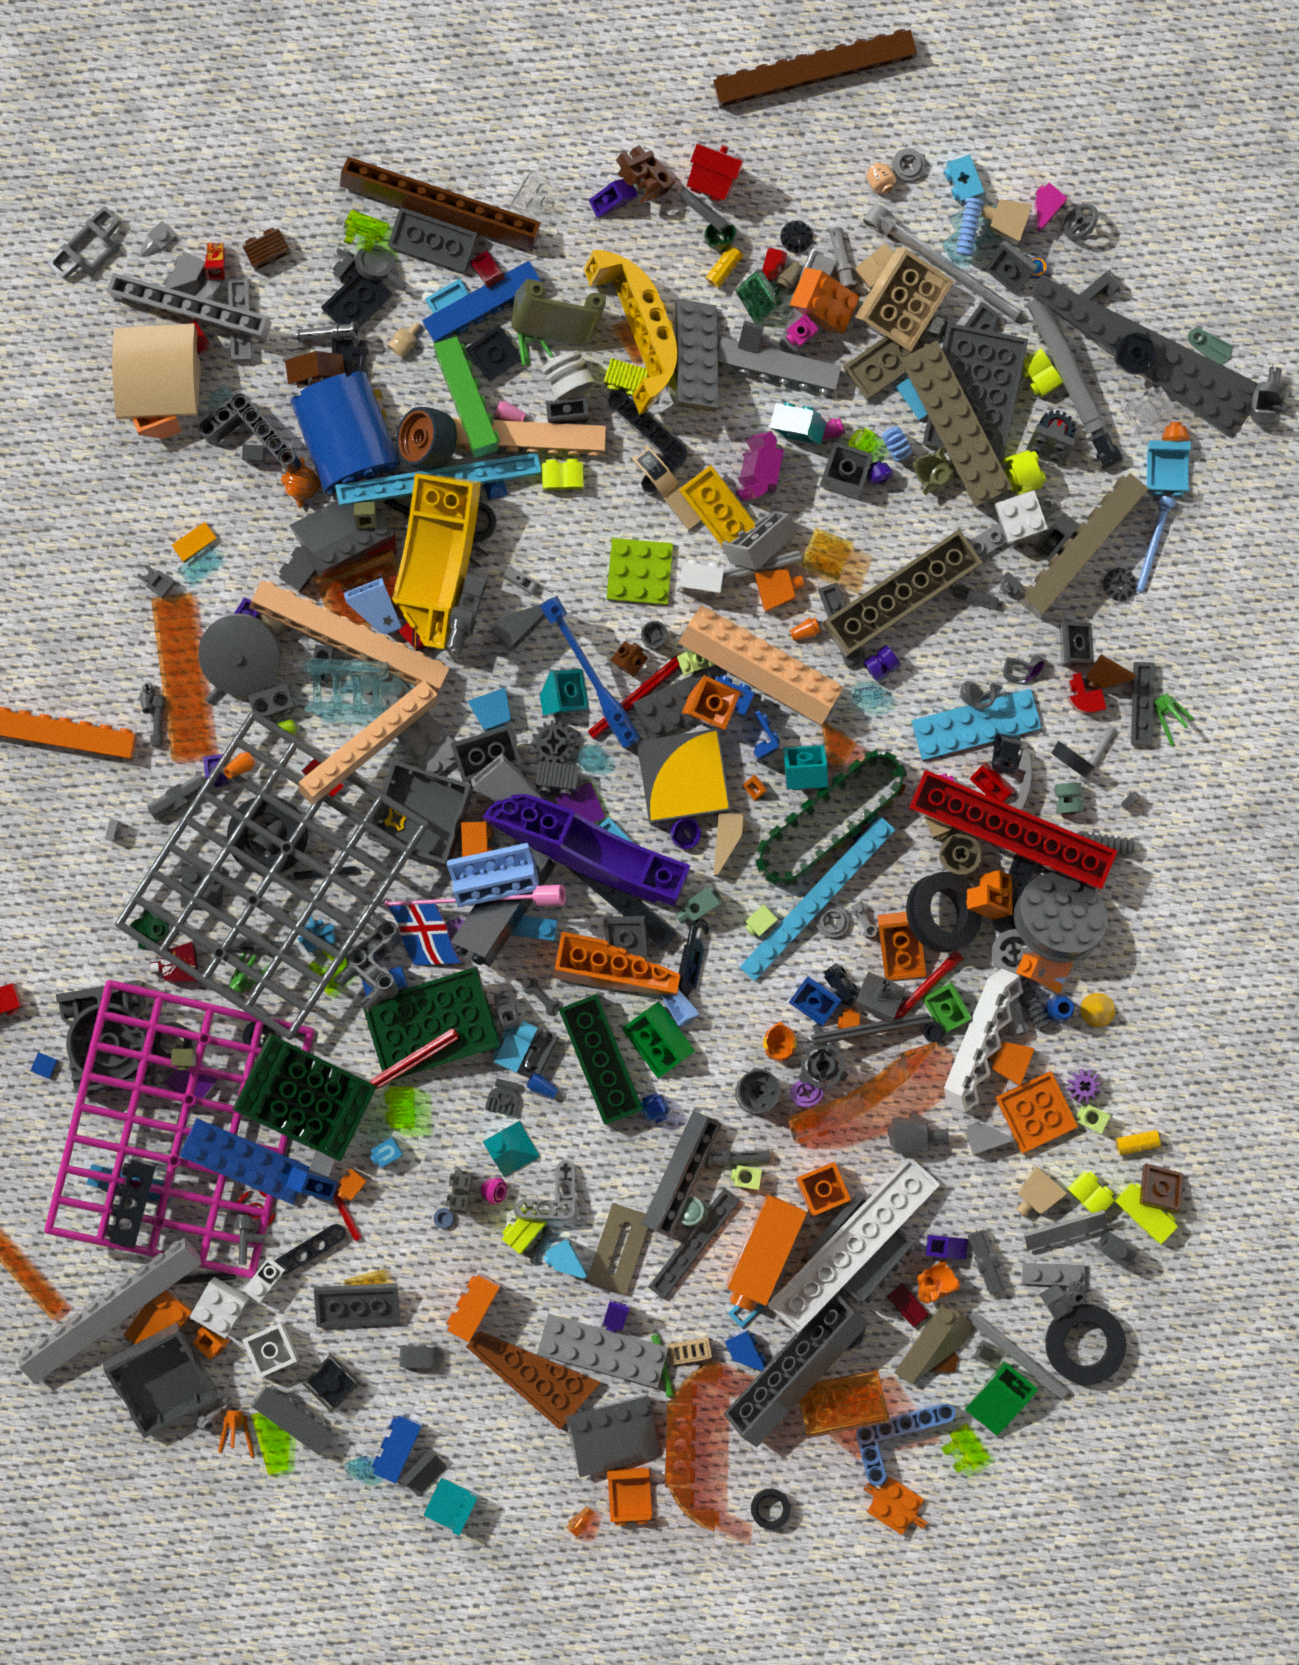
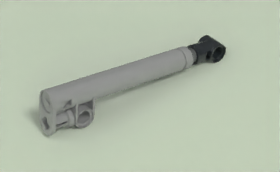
M1036 299L1024 304V307H1028L1033 317V330L1037 331L1039 341L1044 340L1082 424L1085 425L1084 428L1087 434H1092L1093 439L1091 441L1098 452L1096 457L1100 459L1103 465L1101 466L1102 469L1106 470L1122 462L1123 458L1118 447L1113 445L1108 432L1105 433L1103 429L1105 422L1101 418L1098 407L1053 311Z

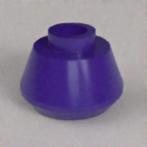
M881 460L870 464L867 473V482L871 485L885 482L893 478L894 471L886 462L882 463Z

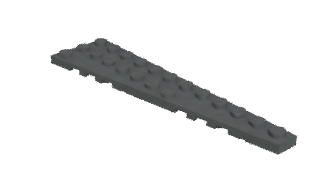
M1043 276L1038 279L1029 293L1113 355L1118 341L1125 335L1132 333L1147 335L1153 341L1157 356L1154 365L1140 375L1226 436L1229 435L1251 402L1252 394L1259 384ZM1137 348L1131 351L1133 359L1140 357Z

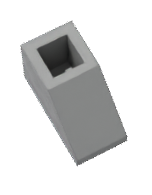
M183 251L182 255L177 256L174 262L175 268L172 274L169 273L164 284H166V288L176 291L199 284L205 272V261Z

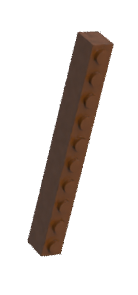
M899 29L894 31V34L887 36L879 34L874 39L868 41L860 39L852 45L840 44L832 50L820 49L815 51V54L808 56L807 54H800L793 60L781 59L773 65L761 64L753 70L741 69L734 75H719L713 80L718 106L721 108L916 58L917 51L911 30Z
M347 157L341 171L340 187L532 252L539 237L540 221L390 170Z

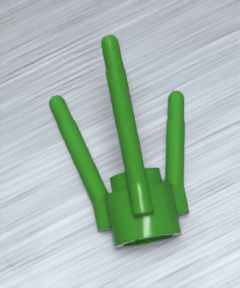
M517 333L522 365L530 366L527 344L533 342L535 336ZM537 337L545 351L552 358L553 354L544 339Z
M1165 693L1154 702L1157 706L1154 710L1159 716L1170 745L1174 746V741L1162 712L1167 714L1171 711L1184 728H1188V725L1174 708L1176 707L1190 720L1194 718L1176 702L1173 696L1170 697L1168 693Z
M246 951L242 952L239 961H244ZM253 955L247 964L250 968L257 957L256 955ZM267 966L263 971H261L259 974L263 975V974L265 973L266 969L268 968V966ZM235 969L234 974L230 978L232 981L229 986L241 994L245 990L250 991L256 981L252 980L249 983L250 978L243 972L239 973L240 970Z

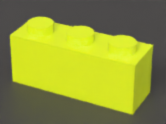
M1129 1183L1114 1199V1202L1158 1244H1162L1178 1227L1174 1223L1176 1219L1168 1211L1164 1213L1160 1209L1140 1204L1141 1185Z

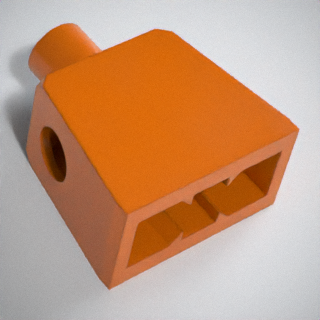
M787 569L756 572L754 574L764 613L795 600L794 590L805 587L802 575L790 578Z
M1000 1041L1001 1048L988 1057V1059L993 1060L990 1069L1016 1085H1021L1035 1048Z

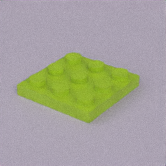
M612 538L606 600L668 605L673 543Z

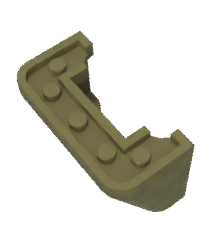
M526 279L515 292L512 314L513 329L520 334L575 345L587 344L591 340L605 308L607 295L591 293L586 297L584 306L545 299V286L539 281Z

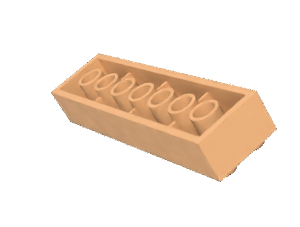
M703 605L699 607L678 642L820 725L825 721L844 688L835 680H831L819 671L810 668L800 660L791 657L783 650L777 649L765 640L758 638L748 630L737 626L729 619L718 615Z

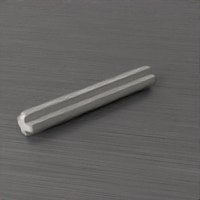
M794 551L772 557L757 570L743 566L724 570L723 576L725 581H732L754 575L756 572H764L803 561L800 551Z

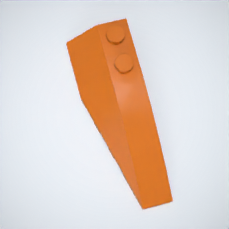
M567 932L561 933L553 973L554 979L615 990L677 995L680 979L679 973L659 964L650 963L641 956L632 955L626 952L627 950L612 946L603 939Z

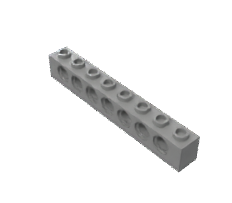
M113 273L107 293L114 299L265 342L272 324L267 316L116 273Z

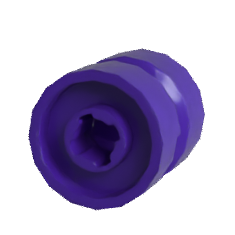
M884 645L877 650L876 656L870 655L862 661L877 683L887 677L888 671L892 673L901 667L900 661L888 645Z

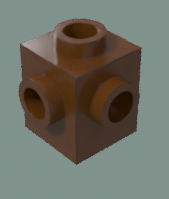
M624 641L610 661L634 678L648 657L642 653L644 649L635 642L631 645Z

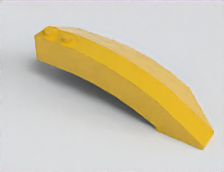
M415 473L407 535L391 599L402 610L403 616L412 629L416 630L424 646L440 649L446 648L451 632L450 616L453 607L459 606L473 544L481 482Z

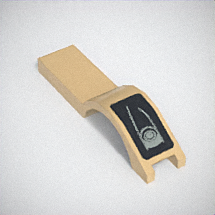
M646 445L643 447L645 449L644 452L637 457L633 455L631 459L652 481L664 501L688 530L701 521L678 491L681 486L653 450Z

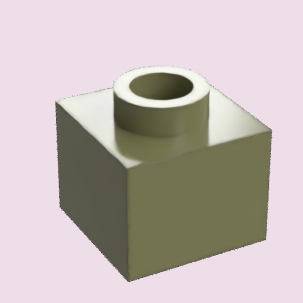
M375 502L354 503L356 529L377 528Z
M172 1048L171 1065L177 1066V1070L190 1071V1067H196L197 1050Z

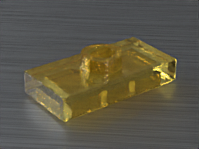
M385 1269L344 1279L345 1285L388 1284Z

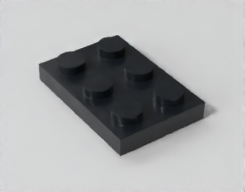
M357 271L321 306V309L335 323H341L342 325L351 324L352 321H356L360 328L393 296V293L380 280L366 279Z

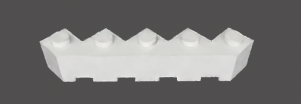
M1001 969L987 979L944 1086L947 1105L965 1113L979 1103L976 1085L990 1075L987 1058L1001 1048L998 1030L1012 1021L1009 1003L1023 993L1019 975Z

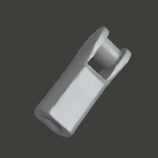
M511 566L507 568L503 575L504 579L535 596L534 592L537 587L541 586L540 583ZM526 579L531 582L528 588L523 586Z

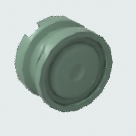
M689 1197L679 1221L689 1228H698L708 1219V1209L699 1199Z

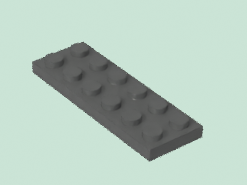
M677 299L675 302V337L677 345L676 406L716 412L718 409L717 305Z

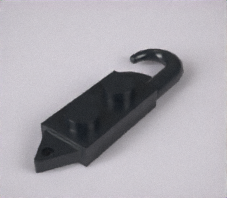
M697 919L691 924L686 945L684 944L679 968L680 979L678 986L686 998L697 987L704 954L702 942L696 939L699 926L703 925L706 935L709 933V925L704 919Z

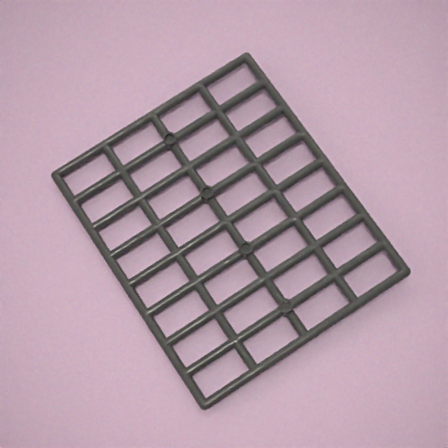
M251 711L116 920L115 926L283 1037L292 1040L426 832L429 823L354 774L349 775L346 780L376 798L364 818L332 798L329 793L314 805H311L304 816L268 794L280 774L299 786V781L303 778L285 768L297 748L320 763H323L328 757L256 711ZM254 721L290 743L279 762H276L242 740ZM237 747L273 769L262 788L257 787L240 775L231 778V780L256 795L245 815L209 793L221 773L224 774L223 769ZM204 799L240 822L228 841L192 819ZM263 801L299 823L288 842H285L251 820ZM322 803L328 804L359 824L347 844L311 821ZM383 803L419 826L407 845L371 823ZM187 825L223 848L211 867L175 845ZM246 827L281 848V853L271 868H268L235 846ZM306 828L342 850L331 870L296 849L295 845ZM366 829L402 852L391 871L386 870L354 849ZM170 852L206 874L195 893H192L158 871ZM230 853L265 875L255 894L249 893L218 872ZM289 855H292L325 877L314 896H311L277 874ZM349 856L385 878L373 898L337 875ZM153 878L189 900L177 920L142 897ZM213 879L247 901L248 904L237 921L201 899ZM272 881L308 903L297 923L262 901V896ZM332 882L368 904L357 924L321 902L322 897ZM137 904L172 926L161 946L125 923ZM196 905L232 928L221 947L216 946L184 925ZM255 908H259L291 929L290 934L280 949L244 927V924ZM315 908L352 931L340 951L303 928ZM179 932L213 953L214 957L203 974L167 951ZM239 933L275 956L263 975L229 954L228 949ZM298 935L334 957L323 977L287 954ZM221 960L226 961L258 982L246 1002L210 979ZM281 961L318 984L306 1003L270 981ZM265 987L301 1010L289 1030L253 1007Z

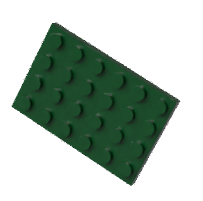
M478 966L400 990L394 998L381 1000L369 1012L363 1008L382 1072L451 1029H455L459 1035L457 1041L395 1079L501 1046Z

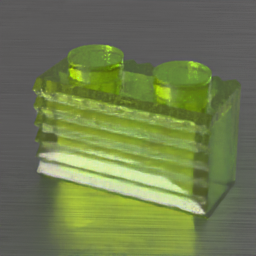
M414 1086L388 1087V1091L384 1093L385 1104H389V1112H385L386 1125H389L390 1129L416 1128Z

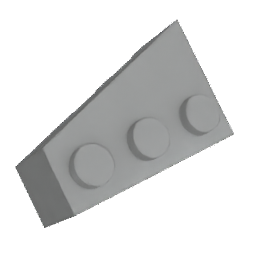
M774 511L754 523L755 527L745 533L742 530L737 533L739 537L729 543L727 540L722 542L721 545L729 562L755 570L761 568L767 560L776 555L785 544H788L798 534L790 514Z

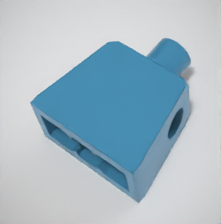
M505 688L468 701L484 731L494 730L512 722Z

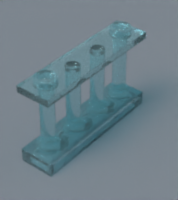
M308 658L303 664L304 672H310L313 679V701L307 704L305 712H312L315 715L323 713L372 715V717L378 718L390 708V705H382L381 678L389 671V662ZM330 673L333 678V702H322L321 674ZM343 674H349L353 677V703H342L341 676ZM363 675L373 678V705L362 704L361 677Z

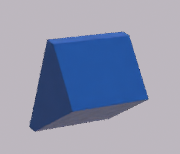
M807 976L788 1003L820 1026H823L839 1005L841 999Z

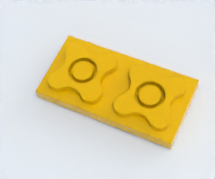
M709 465L678 489L721 547L722 542L727 540L729 543L738 538L737 533L742 530L746 533L755 527L753 519L712 465Z

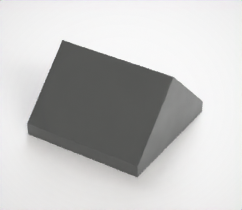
M1062 621L1059 624L1061 664H1094L1091 623Z

